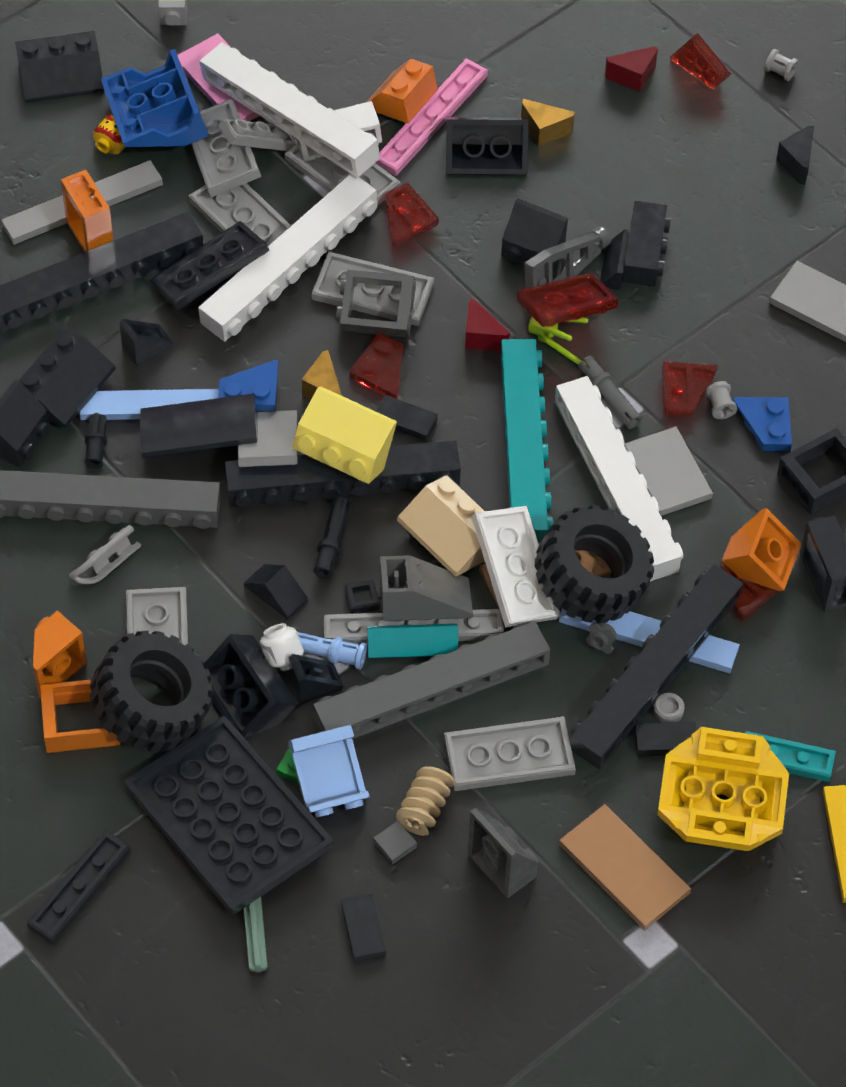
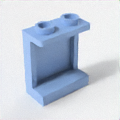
M351 725L304 736L288 742L304 806L310 813L314 812L316 818L333 814L332 807L343 804L346 810L363 806L362 799L370 797L368 791L365 790L352 740L354 734Z

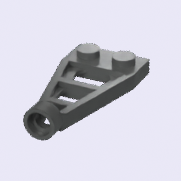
M597 226L588 232L587 235L545 249L526 261V308L534 312L547 303V296L564 289L601 253L602 249L610 245L611 238L607 230ZM580 249V256L573 262V252ZM561 259V273L553 280L552 263Z

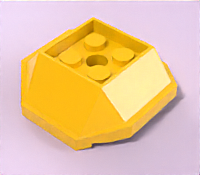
M700 727L690 738L666 754L657 815L686 842L750 851L782 834L789 773L778 757L771 751L769 744L763 736ZM717 795H725L729 799L723 800L718 798Z

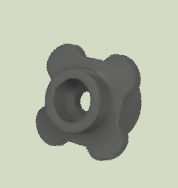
M592 623L589 626L590 635L586 638L587 644L595 649L602 650L606 654L612 653L614 650L612 644L617 638L616 631L607 623Z

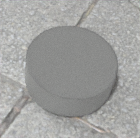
M673 693L661 694L654 703V716L661 723L679 722L684 713L683 700Z

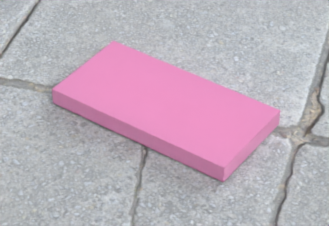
M219 34L178 54L186 76L214 106L233 99L203 79L199 62L221 42L229 46ZM233 99L240 119L251 121L260 116Z

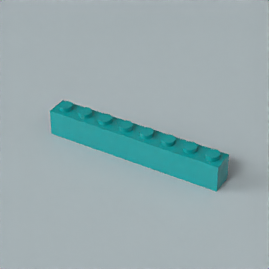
M502 339L501 370L509 508L527 506L539 544L553 525V517H547V510L551 509V492H546L545 485H550V469L544 468V461H548V444H543L542 437L547 436L546 420H541V414H545V397L539 396V390L544 388L543 373H538V367H542V350H536V339Z

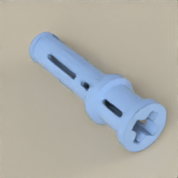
M297 632L304 653L326 657L333 664L342 662L355 665L356 669H362L367 653L366 643L362 642L358 645L345 642L341 637L331 640Z

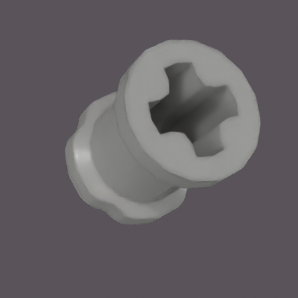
M773 49L765 62L764 70L767 72L773 71L784 76V80L790 81L797 70L799 60L796 58L789 59L779 54V50Z
M726 381L715 382L709 385L705 391L706 396L711 399L713 405L711 412L716 419H726L737 412V405L730 396V384Z

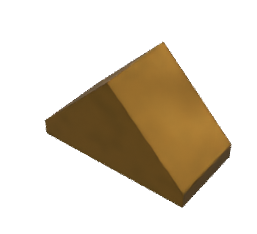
M523 99L521 117L528 118V132L537 145L540 146L572 134L575 112Z
M328 350L320 354L302 378V396L309 400L312 399L317 388L320 386L342 396Z

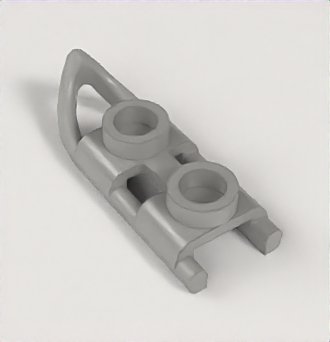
M128 525L119 532L113 533L109 538V542L99 549L93 550L88 555L87 561L72 571L69 577L80 584H94L106 577L141 547V544L138 542L131 545L127 537L134 531L133 527ZM116 553L118 558L110 563L108 558ZM90 567L96 573V576L92 578L78 577V575Z

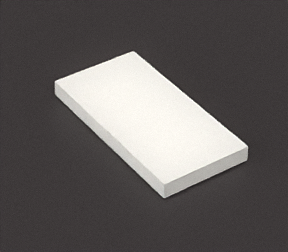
M527 506L475 513L471 518L505 627L516 626L522 623L528 624L533 621L554 620L560 617L559 609L552 604L553 599L551 597H546L542 591L544 586L538 583L536 577L538 570L535 569L534 564L539 544Z

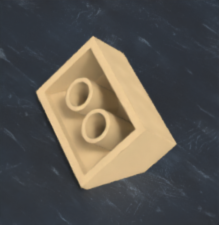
M447 475L426 485L398 516L397 521L455 577L485 562L471 518L475 513L485 511Z

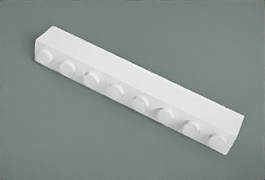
M221 42L199 61L205 81L355 177L361 176L380 159L379 144L374 135L359 129L352 121L343 119L333 109L324 107L312 96H307L300 92L293 84H288L281 80L274 72L265 70L255 60H250L243 56L236 48H230Z
M350 174L268 246L270 251L245 266L199 306L200 323L224 342L232 335L238 334L244 324L251 318L257 317L270 301L276 300L288 285L295 283L306 269L317 264L324 253L334 249L341 238L347 233L353 232L359 222L375 212L377 208V190L360 177L357 178Z
M588 376L557 385L555 404L608 508L615 510V514L620 517L624 515L629 518L628 522L633 526L637 525L642 531L640 534L642 538L646 537L650 544L648 551H652L654 557V574L650 582L679 572L681 559H683L682 548L678 542L675 543L673 541L670 525L666 519L663 520L660 516L658 502L647 491L646 479L643 474L638 473L632 452H627L621 431L615 429L609 408H604L598 387L592 385Z

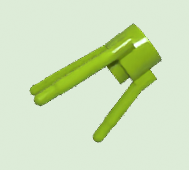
M548 311L546 315L536 312L529 322V332L537 335L539 341L547 343L579 365L582 360L550 338L557 336L568 341L572 340V336L558 330L556 320L588 323V319L556 314Z

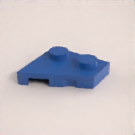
M273 360L220 379L218 398L254 393L258 411L275 412L278 360Z
M788 397L733 398V402L737 405V410L745 419V426L749 432L754 434L755 441L762 451H791L792 435Z

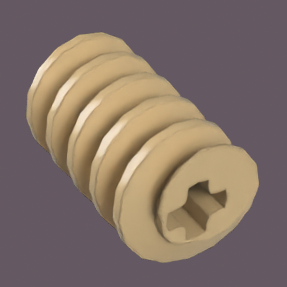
M421 767L416 773V778L411 783V788L406 793V798L401 803V808L396 813L397 821L409 832L422 836L428 835L429 831L426 827L432 828L435 826L436 820L433 817L440 816L441 810L438 807L445 805L446 801L443 797H448L450 795L448 787L455 785L453 776L439 768Z

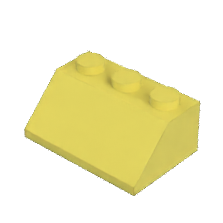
M320 386L317 388L298 423L292 448L369 484L385 468L397 421Z

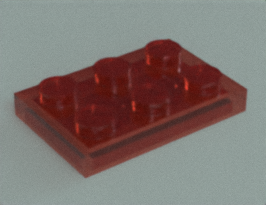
M593 273L517 291V301L542 327L554 326L557 323L569 320H579L585 316L603 314L606 311L618 308V298Z

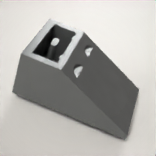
M410 555L380 556V591L383 621L399 622L403 620L473 618L469 578L462 575L455 577L449 570Z

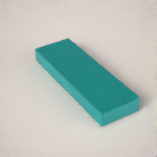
M457 623L367 626L368 658L436 656L438 654L445 655L458 649Z
M749 731L745 732L746 734L763 736L769 744L771 751L778 757L788 773L830 782L836 751Z

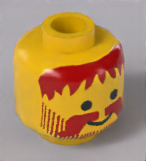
M107 115L93 131L95 145L102 153L119 154L124 150L125 146L114 116Z

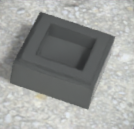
M399 821L373 837V843L392 865L417 848V842Z

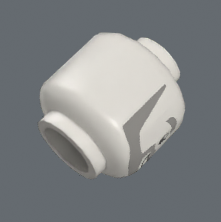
M281 623L271 626L263 632L264 636L260 640V647L266 660L272 667H280L282 671L289 670V656L292 654L303 655L304 649L297 631L293 627H287L286 624Z

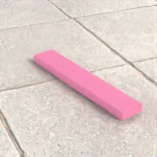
M466 58L438 88L436 93L410 123H406L379 152L380 159L375 163L385 171L397 176L446 122V117H451L488 76V70Z

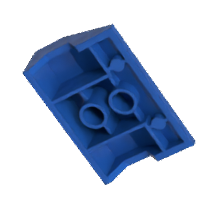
M175 49L169 51L165 65L160 68L142 73L132 67H128L101 79L125 147L185 146L209 136Z

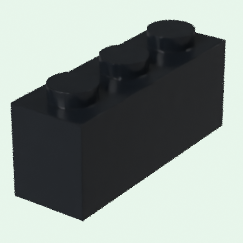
M641 201L634 202L622 282L655 287L657 276L663 275L665 260L660 259V254L666 255L668 238H663V233H669L671 217L666 216L667 205Z

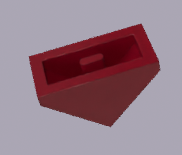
M657 46L606 57V79L641 92L656 68Z
M474 298L470 299L465 349L501 352L502 339H509L510 332Z

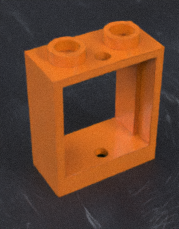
M87 170L61 179L66 222L84 252L112 242L113 232L110 208Z
M91 680L40 685L44 740L47 753L120 745V741L116 739L118 736L113 732L108 733L105 728L58 733L56 705L91 702Z

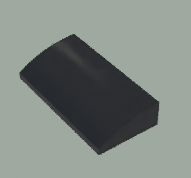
M255 394L141 408L140 439L142 458L257 443L258 410Z

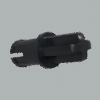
M94 413L90 417L88 435L84 439L87 445L84 463L92 469L103 466L104 447L108 442L105 437L107 418L100 413Z

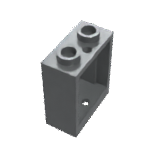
M347 270L346 279L342 278L340 283V295H344L343 304L338 305L336 321L340 322L343 332L409 338L416 291L414 276ZM355 283L401 287L397 322L350 318Z

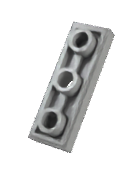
M222 119L218 125L231 145L289 151L296 145L290 134L273 124H265L261 121L249 122L242 119Z

